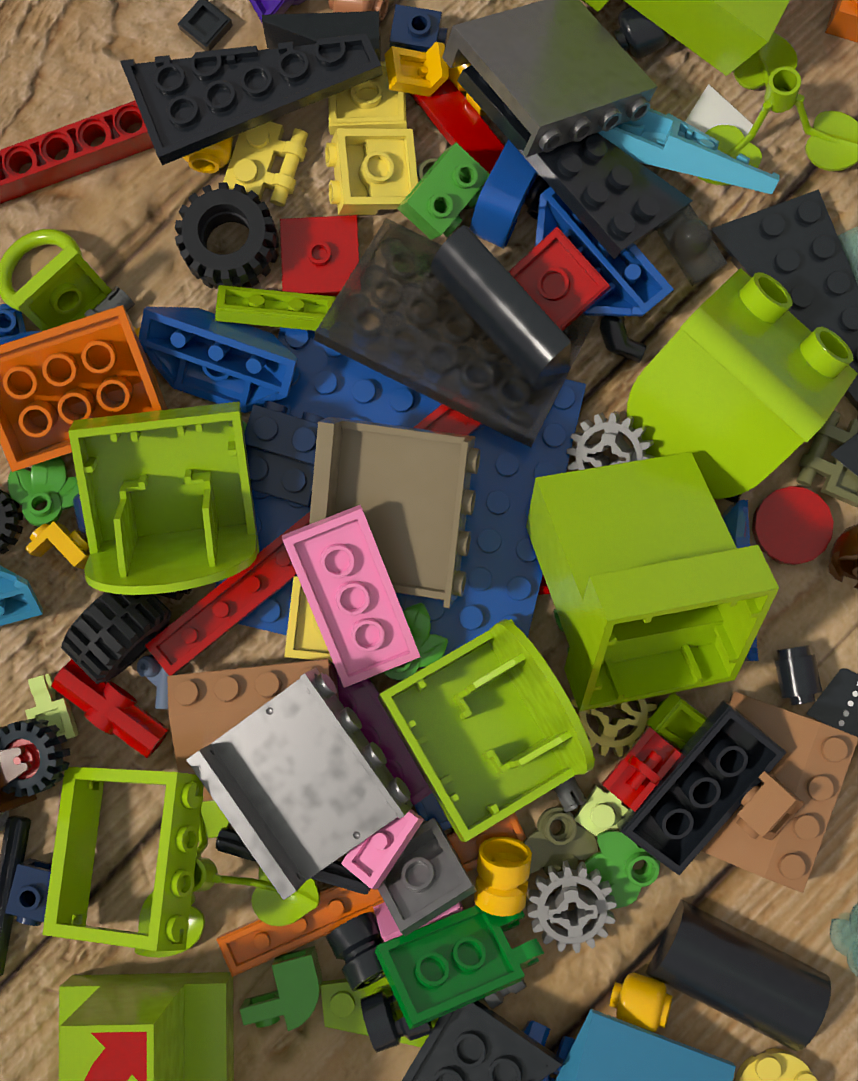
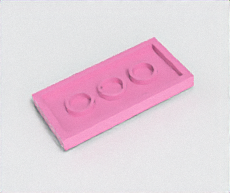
M361 504L282 535L283 543L344 688L421 657Z

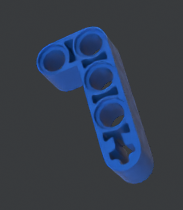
M509 139L482 188L469 228L475 236L503 249L513 233L521 208L539 174Z

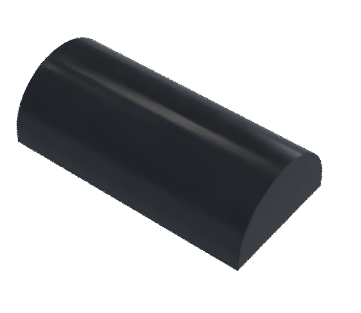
M461 226L437 251L431 263V272L536 390L550 386L570 371L571 341L467 226Z
M725 700L717 706L679 750L682 755L636 812L629 808L617 822V827L621 833L677 875H680L741 806L743 797L753 787L762 782L759 776L764 771L769 773L787 753L758 726Z
M682 899L646 970L647 975L662 981L794 1051L802 1050L814 1038L823 1022L831 996V981L827 974Z

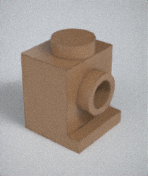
M764 771L759 776L764 782L761 788L758 785L753 787L743 797L741 804L744 807L737 814L740 818L736 823L754 839L760 835L762 838L772 840L805 803L774 775Z

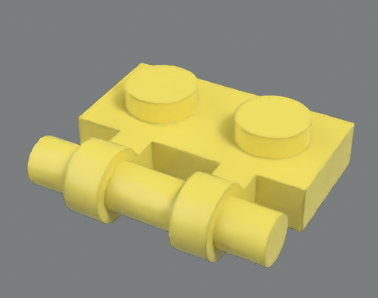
M271 121L240 133L223 182H227L232 190L235 184L244 186L247 194L252 190L259 196L260 201L265 188L272 189L273 193L270 202L284 207L288 194H293L296 185L294 176L298 164L304 161L307 148L304 146L308 133L295 128L290 141L285 142L281 140L284 133L283 125ZM275 157L284 158L280 172L271 173Z

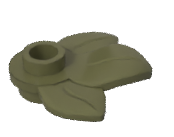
M551 807L545 810L538 819L537 830L526 837L523 842L532 852L529 874L543 868L549 877L548 866L552 865L557 872L563 871V861H568L571 870H576L578 860L586 861L592 855L598 853L597 840L594 834L586 828L577 825L574 815L570 811L565 813L562 807ZM560 820V831L552 834L550 830L552 822Z

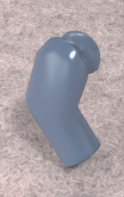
M153 655L143 656L137 663L138 674L141 677L146 676L157 687L155 709L168 710L167 676L169 675Z

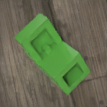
M315 946L283 954L275 958L271 966L277 990L244 1000L239 1009L243 1026L255 1023L257 1028L270 1026L280 1021L279 1016L284 1015L287 1030L290 1031L302 1025L311 1016L316 1007L322 984V972Z

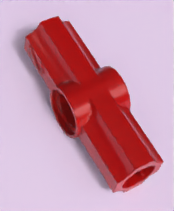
M72 659L61 668L51 685L52 688L85 712V718L94 726L110 735L115 734L146 758H149L158 749L170 731L169 728L136 704L138 701L126 690L110 681L96 684Z

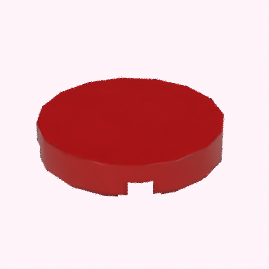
M789 486L773 491L761 501L753 514L752 532L756 544L772 560L779 564L798 565L814 560L826 550L833 536L834 521L829 506L818 494L807 488Z

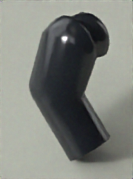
M604 316L600 320L599 329L607 350L640 363L647 345L628 338L624 325V316Z

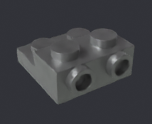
M435 818L422 822L378 889L396 925L404 936L412 933L477 891L445 832Z

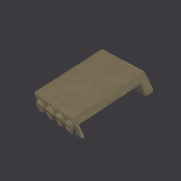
M327 417L318 421L309 524L361 504L395 592L444 600L443 607L450 608L457 599V596H463L466 584V572L460 571L462 556L468 555L471 542V532L465 531L466 515L473 514L476 498L475 490H469L471 473L477 474L480 463V449L474 448L475 436L336 417Z

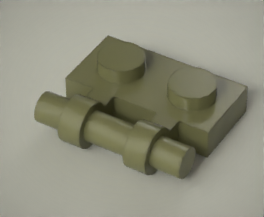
M833 411L826 423L814 435L815 437L808 454H803L798 465L801 471L796 481L801 485L811 487L816 474L826 477L821 490L822 493L858 507V476L836 458L833 463L823 459L830 442L841 446L858 433V419L851 420L845 431L836 427L841 414Z

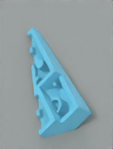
M649 108L647 113L637 121H628L615 126L609 131L597 132L640 163L767 194H772L779 182L780 175L773 172L770 174L749 165L750 158L743 154H739L736 159L718 150V140L670 113L665 115Z

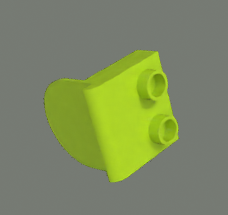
M741 268L683 323L677 333L643 369L632 386L627 403V417H634L632 427L636 430L639 427L645 426L647 429L641 436L643 441L653 440L654 444L646 449V454L656 458L692 452L713 499L740 495L760 484L801 444L807 443L821 429L858 375L849 366L853 361V354L850 348L836 333L825 327H817L811 332L788 311L793 304L792 298L777 280L761 272L755 273L751 278Z
M240 401L74 420L68 432L90 552L84 569L86 582L89 586L99 591L123 595L176 592L224 580L245 570L255 561L260 551Z
M512 619L501 620L487 632L390 687L378 696L381 705L456 835L462 842L469 841L573 776L585 774L594 768V761L596 759L593 756L590 742L573 705L544 658L526 635L514 624Z

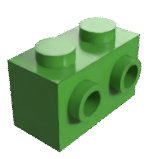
M455 142L440 155L397 209L430 240L442 234L448 237L461 223L462 218L458 215L464 207L468 205L472 208L477 203L483 184L490 174Z

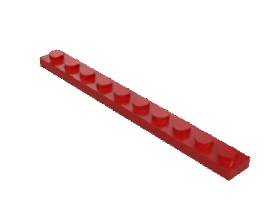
M456 392L413 428L470 435L483 425V421L460 393ZM310 512L260 551L255 561L248 568L227 578L145 645L169 676L177 674L289 583L294 576H297L283 543L282 535L309 525Z

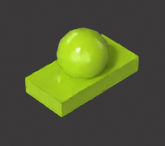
M673 692L668 698L658 704L655 713L646 723L654 731L681 749L708 717Z

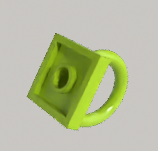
M41 229L30 232L15 241L0 260V297L8 306L25 314L41 331L85 317L84 313L88 309L93 310L112 292L107 284L82 258L77 242L70 235L60 230ZM48 244L56 245L62 249L56 257L17 292L14 290L12 275L16 265L26 253L36 247Z

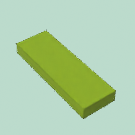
M219 285L215 321L334 333L336 297Z

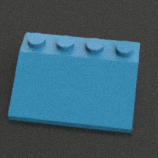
M590 1009L555 1081H733L736 1066L731 1061Z

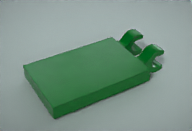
M475 905L416 929L407 936L402 935L377 945L375 949L376 956L410 1030L523 980L525 974L522 969L538 963V957L544 955V951L537 938L511 949L503 931H509L520 925L519 920L525 917L523 911L513 916L502 917L486 913Z

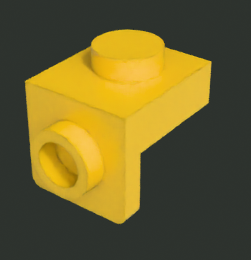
M435 42L426 53L391 46L384 54L389 90L430 97L449 77L450 67L442 58L445 50L444 43Z
M53 521L50 525L46 523L41 525L31 534L30 540L32 542L25 547V550L30 555L42 557L50 548L55 546L74 567L85 569L90 555L88 551L89 546L87 539L78 530L75 529L70 532L65 525Z

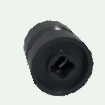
M367 912L352 918L327 935L326 939L336 959L345 961L342 972L352 991L363 989L385 977V973L375 953L377 945L382 943L380 941L381 934L377 919L373 912Z
M384 991L363 997L360 1000L365 1026L376 1053L400 1045L401 1037L405 1036L412 1041L433 1033L431 1021L410 1030L404 1017L398 1020L396 1011L401 1009L394 993L387 995Z

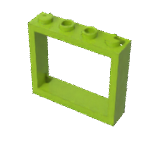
M68 767L67 770H64L42 935L152 951L186 950L191 897L194 887L196 852L199 843L201 807L204 798V785L196 774L88 767ZM104 782L166 785L149 934L86 926Z

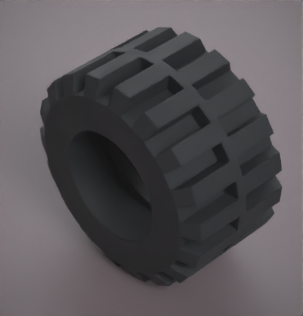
M227 182L219 183V189L212 190L211 185L202 187L204 194L198 197L194 192L188 197L191 205L189 207L182 205L179 210L182 220H176L175 230L178 233V236H175V241L182 258L192 274L197 279H201L204 285L211 289L214 285H217V287L219 285L244 287L243 284L250 282L252 287L260 283L257 276L262 274L266 277L271 272L269 263H275L278 256L275 248H279V239L269 208L265 202L261 203L259 196L251 190L247 194L244 186L235 184L233 190L229 188ZM224 223H240L249 229L247 241L236 252L221 255L207 249V241L210 234L215 228Z
M104 592L74 621L63 639L61 648L96 684L103 683L119 675L147 650L145 645L167 627L172 612L154 594L123 595Z

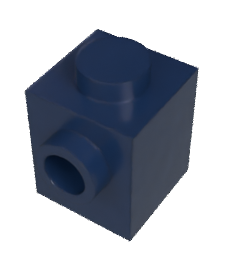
M396 4L389 41L390 48L395 46L426 53L435 42L444 43L446 47L448 28L441 27L442 12Z
M29 858L17 864L5 913L17 916V922L25 925L40 926L44 922L52 863Z

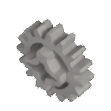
M617 411L610 414L608 421L603 413L594 415L595 425L588 419L583 421L581 427L584 433L575 432L571 435V438L578 443L577 446L567 449V454L576 457V461L568 465L569 470L590 469L588 462H591L596 468L655 458L650 454H646V449L654 444L653 440L643 441L641 437L647 428L642 426L635 430L632 427L634 417L629 416L621 422L619 412ZM604 429L601 442L592 445L588 444L596 432ZM623 434L631 440L634 448H630L623 439ZM611 447L612 453L622 458H618L610 463V457L598 452H603Z
M563 861V871L557 872L550 865L548 866L549 877L547 879L536 876L535 881L539 890L533 889L528 891L529 901L534 903L527 906L528 917L535 918L531 922L534 933L543 931L542 939L544 944L547 945L555 939L558 951L562 952L566 944H572L575 953H579L580 943L586 941L591 948L596 947L594 941L596 934L604 938L608 936L604 923L615 924L614 913L610 910L616 908L617 904L614 896L609 895L612 892L609 881L600 882L602 877L597 868L591 871L590 874H587L584 862H580L576 870H571L569 862ZM577 883L582 884L590 888L591 890L584 891L577 885ZM559 887L554 894L550 895L555 888ZM576 902L575 910L567 911L568 903ZM553 923H559V924L562 925L565 929L559 928V927H557L556 925H554Z

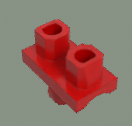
M647 727L602 782V785L631 810L636 812L682 753L665 741L652 728Z

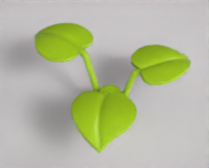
M773 32L766 45L732 71L736 81L746 89L754 90L764 85L766 87L765 102L750 132L744 137L741 130L735 126L717 125L709 129L705 134L719 141L718 150L734 159L739 154H743L750 158L749 165L759 168L762 153L757 146L750 142L755 138L768 112H786L795 105L804 133L811 136L805 146V151L810 161L818 168L826 171H841L858 163V121L839 111H824L816 116L813 128L810 126L803 104L805 97L798 94L801 86V76L796 71L798 63L797 54L786 39ZM698 177L699 179H701V180H703V181H705V182H707V183H710V184L721 185V186L730 185V184H726V183H722V182H718V181H714V180H710V179Z
M215 801L202 802L199 825L200 843L196 852L194 887L191 897L186 950L152 951L135 948V953L146 957L161 958L180 954L193 947L200 939L205 927L203 913L198 908L192 906L196 900L193 892L206 891L215 883L257 887L251 899L255 914L261 921L271 926H286L295 923L318 907L320 895L316 881L311 878L308 879L295 893L283 900L261 867H259L258 873L259 880L219 875L215 863L209 858L201 857V854L208 846L207 838H217L221 828H228L230 823ZM153 892L146 898L141 908L138 925L139 933L149 934Z

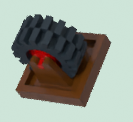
M34 718L0 727V814L37 800V793L54 787V783L60 782L63 779L64 775L61 771L67 770L70 762L63 761V757L70 756V748L62 749L61 744L67 742L65 735L56 736V733L60 730L56 725L47 726L49 721L44 719L36 720Z

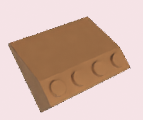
M329 659L167 676L168 715L178 772L196 774L186 759L200 749L210 745L299 680L301 675L314 668H317L320 673L327 674L337 688L335 695L339 699L335 665ZM204 786L203 802L214 801Z
M733 691L729 704L746 716L787 752L769 773L774 775L805 804L772 840L762 838L760 835L754 839L736 823L740 818L737 814L744 807L741 804L701 851L803 893L855 751L858 737ZM762 781L758 786L761 788L764 782Z

